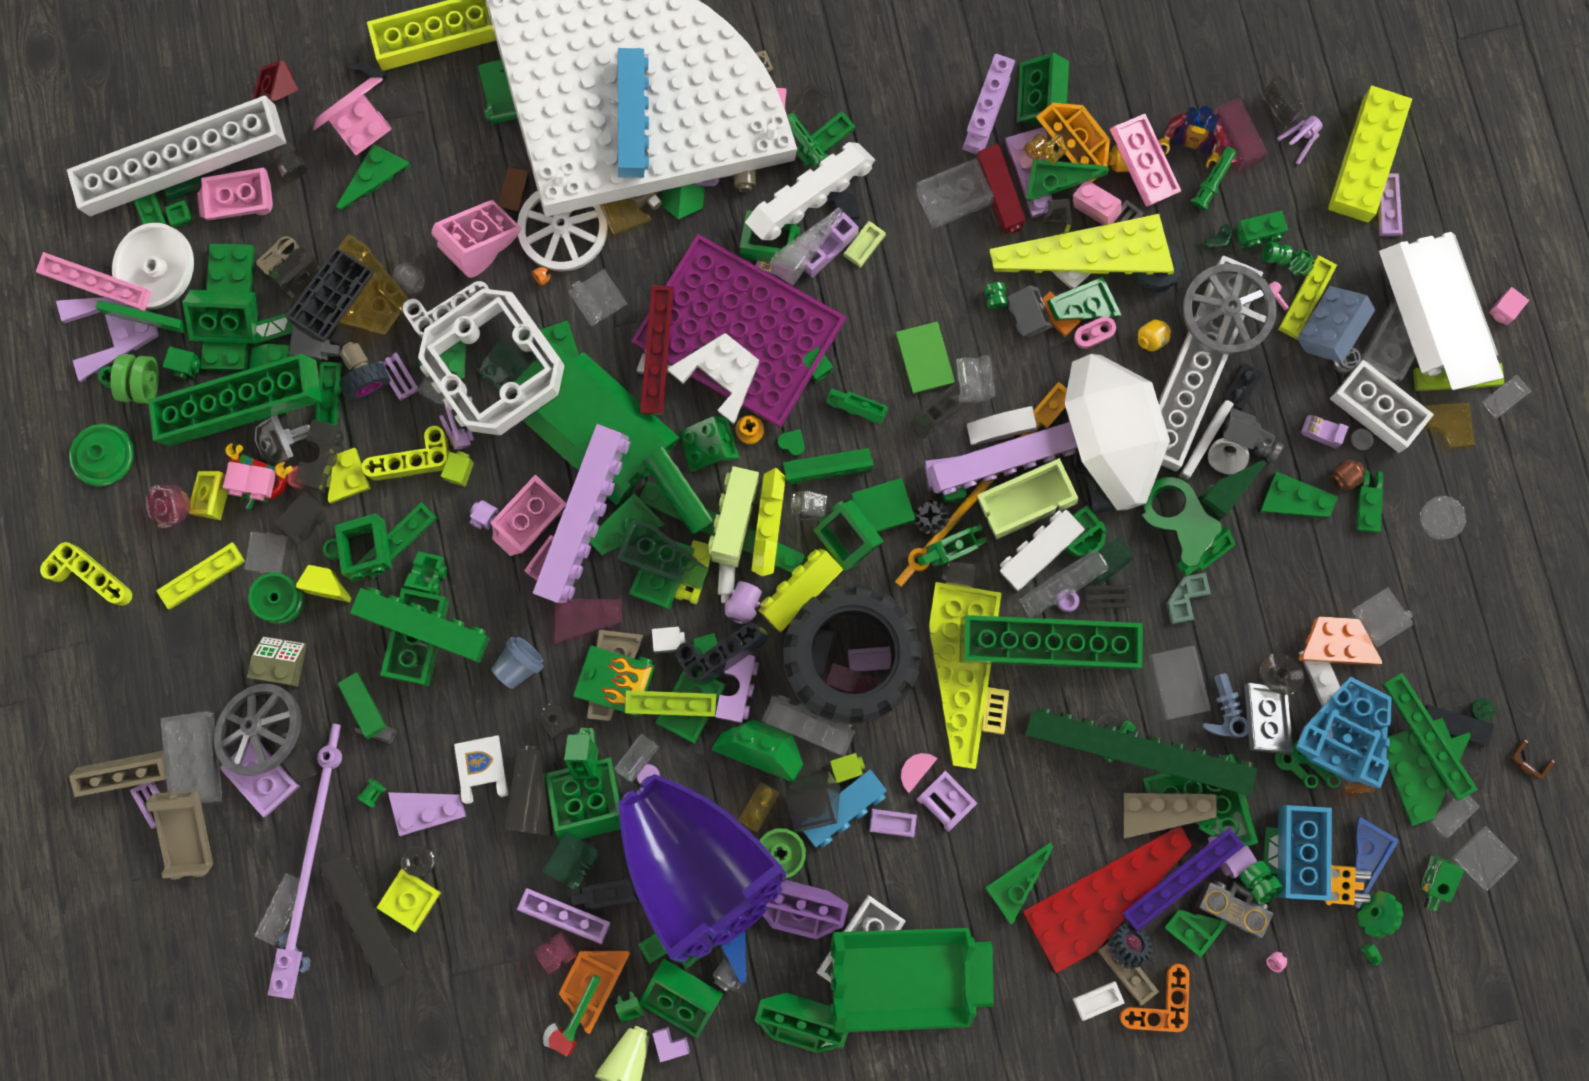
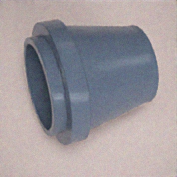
M510 637L506 642L505 649L491 670L503 684L514 689L532 674L539 673L544 668L542 664L543 658L524 639Z

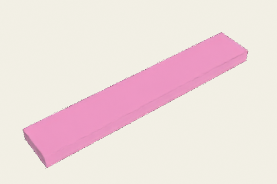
M44 252L36 269L37 273L143 311H145L152 293L151 290Z

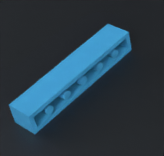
M618 48V177L644 178L645 170H649V156H645V150H649V136H645V130H649V116H645V110H649V97L644 96V90H649V77H644V71H648L649 58L644 57V49Z

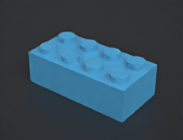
M1278 806L1277 879L1282 884L1283 890L1277 898L1331 901L1332 808Z

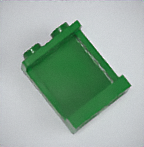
M902 478L851 493V499L876 532L903 524L907 526L915 522Z

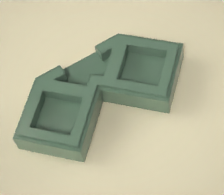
M1206 573L1182 578L1166 603L1171 625L1194 620L1189 599L1211 594Z

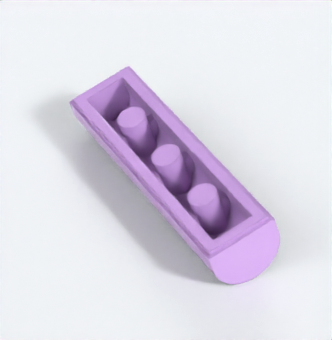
M527 888L517 908L520 912L599 944L603 943L610 926L609 921Z

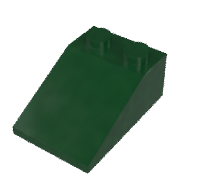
M1262 460L1218 481L1214 486L1210 484L1198 497L1205 512L1217 521L1224 518L1256 478L1266 462Z

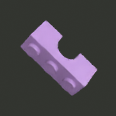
M843 212L828 226L826 234L818 242L814 243L812 241L797 255V264L813 278L857 237L859 227Z
M748 655L724 672L725 675L735 677L740 682V688L733 696H719L715 715L716 719L741 724L743 719H748L750 706H746L747 698H752L754 684H751L752 675H757L759 663L755 662V656Z

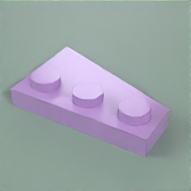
M388 792L399 836L466 817L461 795Z

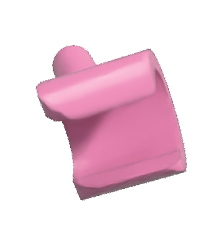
M1275 281L1270 283L1269 286L1275 300L1286 311L1289 307L1278 294L1282 289L1281 285Z

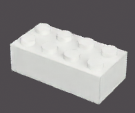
M1364 360L1352 370L1330 398V400L1398 453L1408 448L1434 415Z
M1060 510L1050 518L1049 522L1051 524L1047 528L1041 526L1033 534L1035 539L1030 543L1025 541L1016 549L1018 554L1014 558L1009 556L1000 564L1002 568L1000 574L1017 592L1084 532L1085 529L1067 510L1063 513Z

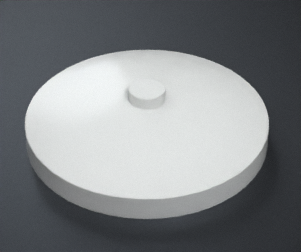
M162 223L141 225L129 232L119 244L113 258L112 276L151 290L152 293L146 309L153 310L166 307L176 301L190 283L194 268L191 246L182 233Z

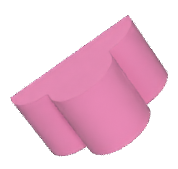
M490 200L435 223L432 228V236L438 240L437 247L467 277L472 278L482 273L494 261L498 252L504 250L515 240L522 228L499 205Z

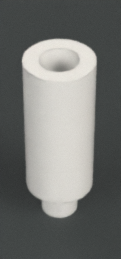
M719 563L718 595H721V603H725L732 596L730 593L734 589L735 567Z

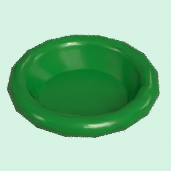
M107 423L91 425L82 430L72 441L69 451L70 467L75 476L85 484L96 487L109 486L123 479L131 469L134 459V448L128 434L118 426Z

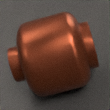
M1346 459L1332 469L1330 480L1338 490L1350 491L1364 481L1363 472H1365V469L1359 461L1355 462L1351 459Z

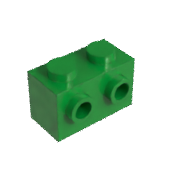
M1278 211L1241 220L1235 231L1240 248L1242 249L1247 247L1255 248L1268 241H1281L1288 228L1283 212Z

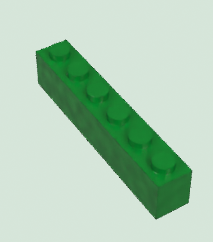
M368 587V590L360 588L350 612L354 616L480 663L490 639L484 635L485 630L475 626L472 627V630L463 627L464 622L453 618L449 622L443 619V614L432 610L428 614L422 611L423 607L411 602L407 606L401 603L402 599L393 595H389L388 598L380 595L381 591L372 587Z

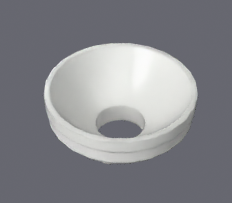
M1222 438L1212 444L1208 453V460L1210 465L1218 472L1235 474L1246 468L1249 461V452L1247 447ZM1233 446L1237 451L1235 453H1227L1224 447Z

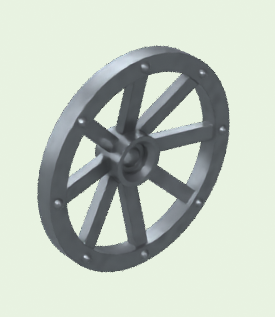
M1219 264L1204 270L1192 281L1184 296L1183 317L1190 334L1205 348L1221 354H1240L1255 348L1270 333L1276 318V302L1270 286L1258 273L1238 264ZM1224 273L1236 274L1231 295L1227 293L1216 275ZM1243 277L1253 282L1259 288V291L1242 298L1238 297ZM1209 279L1223 300L1194 293L1202 282ZM1264 297L1267 315H1261L1243 307V305ZM1192 301L1219 308L1195 321L1192 313ZM1229 304H1233L1235 308H1230ZM1240 314L1264 324L1260 333L1253 339H1250ZM1222 316L1224 319L1215 342L1202 333L1199 327ZM1231 319L1234 320L1244 342L1242 344H1222Z
M273 684L254 685L238 693L225 706L215 727L214 747L219 761L230 771L242 776L261 775L281 764L294 748L300 733L301 713L297 701L288 691ZM272 694L256 714V696ZM281 697L289 711L264 718ZM247 701V717L243 719L234 715L237 709ZM290 719L289 730L285 739L267 730L268 725ZM233 721L239 724L241 729L225 739L229 722ZM263 737L281 745L278 751L267 760L260 739ZM242 738L233 762L226 748ZM251 740L258 764L254 766H241Z

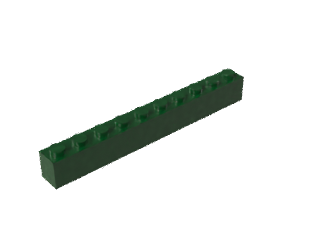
M1038 707V710L1032 709L1026 732L1028 737L1251 796L1257 768H1253V763L1240 760L1238 764L1230 762L1231 757L1217 754L1215 758L1208 756V751L1198 748H1194V751L1185 750V745L1171 742L1170 746L1163 744V739L1149 736V739L1139 737L1140 733L1127 730L1126 734L1117 731L1118 727L1105 724L1104 728L1095 726L1096 721L1082 718V722L1073 720L1074 716L1062 712H1060V716L1051 714L1052 710L1048 708Z

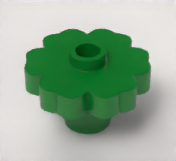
M1378 891L1376 895L1369 894L1371 898L1366 899H1370V902H1363L1361 905L1362 910L1357 914L1359 926L1365 928L1366 934L1379 939L1383 938L1385 934L1393 935L1401 925V918L1403 916L1402 904L1397 902L1395 896L1388 892Z

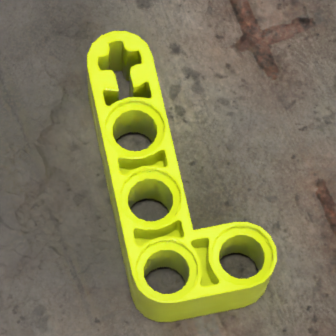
M431 426L425 431L424 435L426 449L369 457L363 461L362 471L374 481L442 471L450 452L448 437L440 427ZM440 433V440L432 442V436ZM437 455H444L442 462L434 463ZM416 458H422V463L414 467L413 461ZM400 461L399 468L391 470L392 463ZM376 465L378 468H375L374 473H372L370 470Z
M64 542L58 545L41 565L40 572L42 576L54 582H62L71 572H74L102 597L113 604L125 606L132 599V592L127 586L81 548L71 543ZM72 549V556L67 559L66 554ZM89 563L88 570L83 572L84 564ZM57 566V573L52 576V569ZM105 576V583L99 586L100 578ZM115 589L119 591V594L121 596L118 598V595L112 592L111 590Z

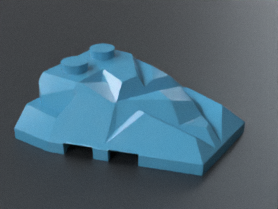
M1349 677L1304 726L1296 748L1300 753L1306 755V759L1309 762L1350 782L1358 781L1366 786L1381 788L1389 767L1386 753L1387 747L1390 744V739H1387V730L1391 721L1392 697Z

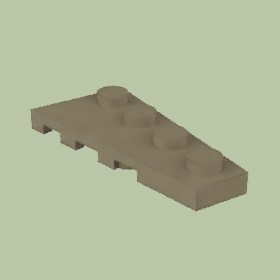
M599 630L597 647L635 659L644 635ZM589 701L587 719L611 721L615 709Z
M1124 793V839L1217 818L1216 794Z

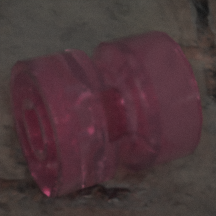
M559 932L550 938V945L545 943L534 949L537 959L550 975L561 967V961L567 964L577 957L574 947L563 932Z

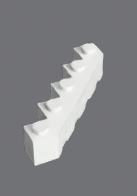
M848 142L842 147L843 151L837 156L831 154L820 162V167L814 172L811 169L797 178L798 182L790 188L787 185L775 193V198L767 204L764 201L759 204L745 223L762 240H774L780 235L781 228L785 224L800 222L807 208L821 207L827 201V196L830 192L844 191L849 186V181L853 176L863 177L868 174L872 169L871 165L875 159L859 143Z

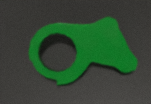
M1173 477L1155 480L1147 503L1143 504L1146 513L1142 514V516L1155 527L1175 530L1182 547L1181 558L1186 566L1195 567L1199 565L1203 554L1211 548L1215 539L1220 536L1222 530L1221 523L1205 512L1194 490L1185 481ZM1167 489L1180 492L1186 499L1184 510L1171 518L1162 517L1152 509L1154 497L1159 492Z

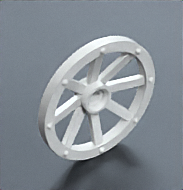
M538 191L531 195L524 203L517 222L522 228L518 238L528 257L539 266L553 271H571L590 263L603 248L607 237V219L602 205L593 206L594 211L569 217L572 211L556 214L553 217H545L543 214L531 211L541 201ZM527 218L551 224L526 237ZM599 218V233L597 237L573 226L576 223ZM560 222H564L563 226H558ZM554 233L545 258H543L532 249L530 244ZM571 233L594 243L591 249L579 258L569 236ZM560 237L564 238L572 261H551Z

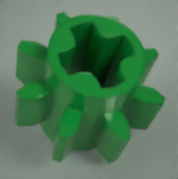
M1296 249L1292 252V258L1287 267L1294 275L1299 276L1302 273L1305 276L1314 268L1311 264L1314 258L1308 251L1302 249L1299 252Z

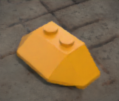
M1052 103L1036 116L1072 163L1107 166L1110 139L1083 105Z

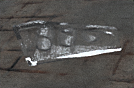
M837 208L786 245L780 253L776 252L770 261L772 263L771 272L794 285L842 218V209Z

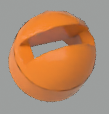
M545 267L532 271L535 281L540 286H543L550 280L551 275L550 273L546 274L548 269Z

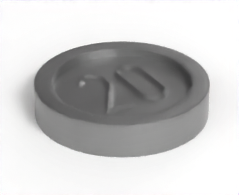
M1358 429L1351 435L1350 442L1356 450L1365 451L1372 446L1373 436L1366 429Z

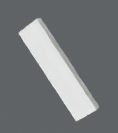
M1224 401L1181 471L1179 475L1181 479L1187 481L1191 477L1232 408V402Z

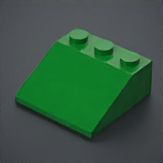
M611 757L597 761L595 779H573L568 768L546 774L554 829L560 844L621 829L618 805L621 797Z

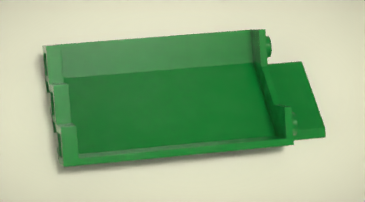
M552 342L551 347L565 365L559 394L522 421L578 471L597 424L628 436V441L630 442L629 450L626 454L622 455L620 461L622 462L621 471L618 475L615 474L612 483L615 485L610 496L607 495L617 505L630 495L639 481L650 474L642 461L662 447H664L667 453H670L679 437L655 415L641 414V403L588 355L582 353L577 357L572 356L570 358ZM537 358L514 383L520 386L545 369Z
M969 928L833 932L830 956L833 958V971H831L833 1004H831V1015L834 1033L971 1027L972 1020L976 1017V1008L993 1007L992 942H975L974 937L970 935Z

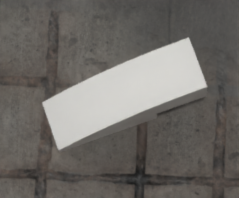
M1032 406L996 414L968 423L967 429L970 444L972 446L1013 438L1014 435L1036 431Z

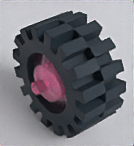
M1130 923L1128 925L1123 924L1109 936L1108 940L1110 941L1107 942V945L1111 947L1109 953H1114L1112 958L1114 960L1118 959L1120 966L1124 963V968L1128 969L1130 967L1135 969L1151 957L1150 954H1152L1153 950L1150 949L1152 943H1148V940H1150L1149 936L1145 937L1143 935L1145 931L1142 929L1137 932Z

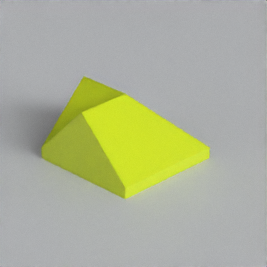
M308 565L296 585V588L307 594L345 602L351 601V597L340 579L330 569Z

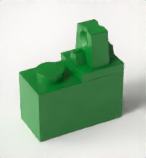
M580 728L579 733L567 736L564 760L573 779H595L599 750L595 743V731L593 728Z

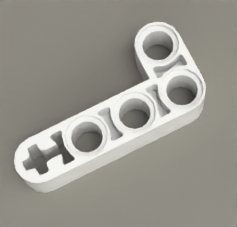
M482 281L474 282L429 312H426L418 300L410 299L404 303L403 312L415 331L423 339L424 332H421L425 325H431L442 314L448 313L481 289L489 288ZM413 308H419L417 314L410 315Z

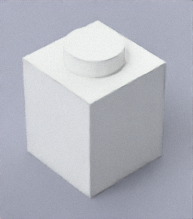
M679 627L652 629L655 654L676 652L677 647L685 643V634L680 632Z

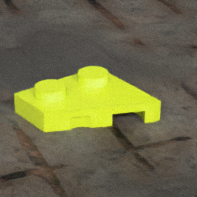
M356 448L334 455L328 502L330 504L370 490L367 477L362 471V463Z

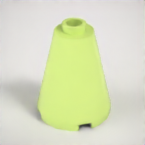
M635 1026L634 1029L629 1028L598 1069L595 1077L601 1081H641L650 1039L646 1035L647 1031L638 1026Z

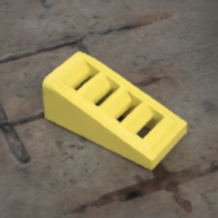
M988 687L981 732L1004 734L1009 690ZM991 694L1003 696V700L990 699ZM990 703L1002 705V709L992 708ZM989 712L1000 713L1001 717L999 718L988 715ZM988 720L1000 722L999 726L987 725Z

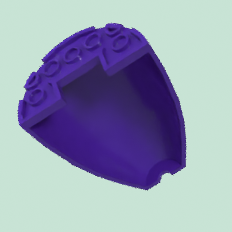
M653 774L642 780L641 788L638 791L634 792L631 790L627 792L623 799L618 802L625 857L635 891L656 935L672 960L684 962L688 960L689 956L693 955L697 959L709 954L714 946L721 945L723 947L761 918L768 910L766 905L769 901L776 900L782 891L781 882L786 881L785 870L758 839L731 814L708 798L681 784Z

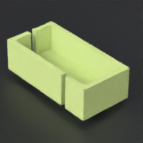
M1060 459L977 495L979 504L986 518L988 517V523L996 540L1055 514L1056 508L1062 511L1078 503V496Z
M734 466L731 473L727 472L724 483L726 494H721L719 502V512L721 514H716L714 521V533L716 534L715 536L711 535L708 545V554L712 555V562L738 567L753 508L751 503H754L758 488L759 472Z

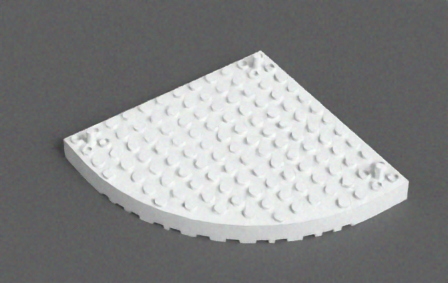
M485 0L545 217L795 161L797 147L776 86L765 66L734 27L699 0ZM618 48L644 49V57L649 58L648 71H644V77H649V90H644V96L649 97V110H645V116H649V130H645V136H649V150H645V156H649V170H645L644 178L618 177Z

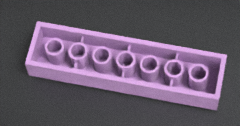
M599 424L596 425L534 588V594L557 603H567L568 599H572L575 592L573 584L575 579H579L583 571L581 563L583 558L588 557L591 549L589 542L591 537L594 538L599 528L597 521L599 516L602 517L607 507V504H604L607 495L610 496L613 492L615 484L612 482L615 474L618 475L621 471L622 462L620 461L622 455L626 454L629 450L630 442L628 441V436Z

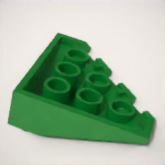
M1234 754L1226 755L1231 757L1230 762L1236 763ZM1165 773L1143 778L1147 793L1216 794L1217 818L1196 822L1199 825V829L1215 837L1216 835L1220 836L1228 828H1231L1245 845L1244 847L1258 843L1246 795Z

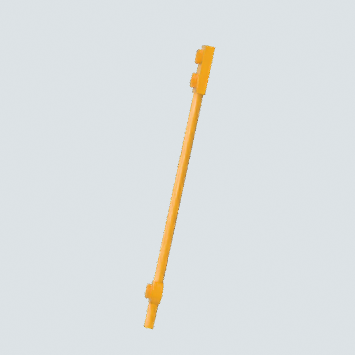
M1060 382L1055 385L1033 411L1036 431L1041 425L1048 429L1066 408L1067 388ZM1034 431V432H1029V433H1024V434H1022L1020 437L1033 434V433H1035L1036 431ZM982 480L949 518L946 527L936 533L926 546L942 540L978 499L977 495L983 493L994 480L988 482ZM925 547L923 549H914L909 554V565L894 581L899 587H902L915 571H923L929 566L930 563L920 566L915 562L916 557L927 554Z

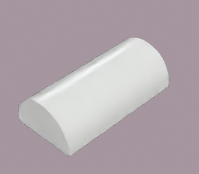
M867 895L843 932L900 930L906 921ZM829 952L817 973L831 982L833 958Z

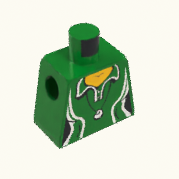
M1430 854L1420 887L1422 891L1428 894L1424 907L1437 911L1441 900L1451 902L1465 869L1451 861Z

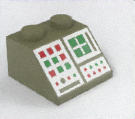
M262 636L251 656L247 678L298 687L307 643Z

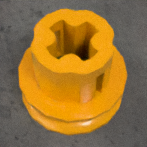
M746 415L740 418L736 424V435L742 443L755 444L763 436V424L755 416ZM746 425L754 426L752 432H748L744 428H746Z

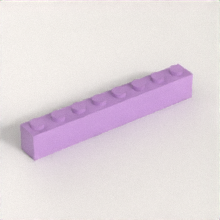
M1068 422L934 464L927 470L935 493L943 492L944 495L955 492L956 487L962 485L966 489L977 485L976 481L981 479L984 482L996 479V475L1004 473V476L1016 473V468L1022 466L1026 470L1037 466L1036 462L1041 460L1044 463L1056 460V456L1063 454L1064 457L1077 453L1076 449H1078L1071 423Z

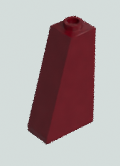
M998 144L978 151L974 168L1003 235L1009 232L1010 234H1015L1022 230L1026 219Z

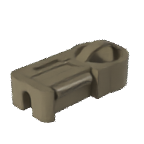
M288 236L282 237L256 261V264L271 278L273 277L271 274L284 262L288 264L299 254V246L293 238ZM294 243V250L290 254H282L287 246Z

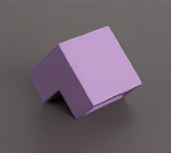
M669 1027L653 1032L660 1062L689 1054L690 1049L686 1037L672 1041Z

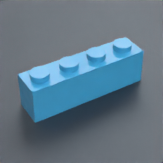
M869 770L799 825V827L815 847L820 845L823 848L833 840L830 837L833 833L838 831L841 834L851 826L848 822L852 818L856 817L858 820L868 812L866 807L872 802L876 806L885 799L884 793L887 790L874 773Z

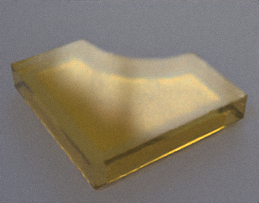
M1469 402L1425 406L1426 409L1434 414L1427 422L1426 428L1435 429L1443 433L1448 439L1451 448L1475 445Z

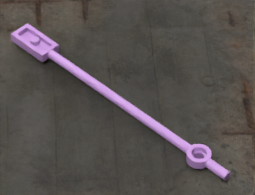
M332 724L328 746L323 747L317 756L318 763L323 767L286 948H277L268 991L270 996L293 999L302 952L295 951L331 771L338 767L342 761L341 751L336 748L341 728L339 724ZM329 753L330 758L326 760V755Z

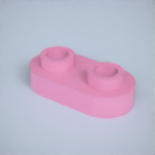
M1101 317L1078 328L1074 335V342L1082 349L1095 346L1114 335L1116 324L1109 317ZM1106 327L1108 332L1104 333L1100 328ZM1081 336H1087L1088 341H1083Z

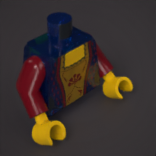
M1202 106L1200 109L1190 107L1186 113H1181L1171 118L1163 134L1164 138L1158 140L1160 146L1166 145L1164 154H1167L1170 150L1169 140L1171 138V142L1208 154L1213 152L1206 163L1207 168L1210 161L1217 163L1220 158L1219 153H1222L1225 141L1223 128L1218 124V115L1213 114L1210 107Z

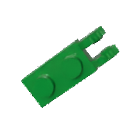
M1365 470L1363 472L1364 481L1361 483L1358 491L1356 531L1379 533L1381 532L1383 472H1376L1374 488L1368 487L1370 473L1369 470Z

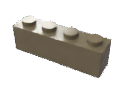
M167 750L77 767L69 775L74 796L78 797L165 780L172 770Z

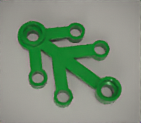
M1298 740L1293 744V753L1275 754L1274 760L1277 767L1285 771L1291 770L1303 781V785L1306 788H1315L1318 785V778L1312 774L1308 775L1299 764H1308L1325 780L1329 788H1336L1341 783L1338 775L1331 774L1328 770L1309 762L1306 759V755L1298 754L1300 752L1296 748ZM1285 755L1290 757L1289 763L1284 762L1283 757ZM1309 777H1311L1314 780V784L1312 786L1308 785L1307 779ZM1331 777L1336 779L1335 785L1330 784Z

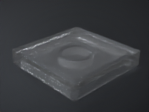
M1483 826L1452 857L1484 891H1488L1519 860L1486 826Z

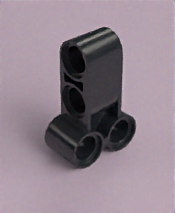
M1079 452L1076 453L1071 460V468L1074 472L1083 474L1090 510L1094 514L1114 511V505L1088 469L1078 465L1077 458L1081 456Z

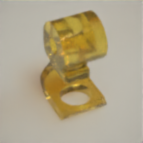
M1037 134L1024 145V151L1028 157L1039 160L1045 155L1052 165L1067 151L1061 135H1056L1048 141L1045 136ZM1056 142L1059 143L1058 152L1054 151V145Z

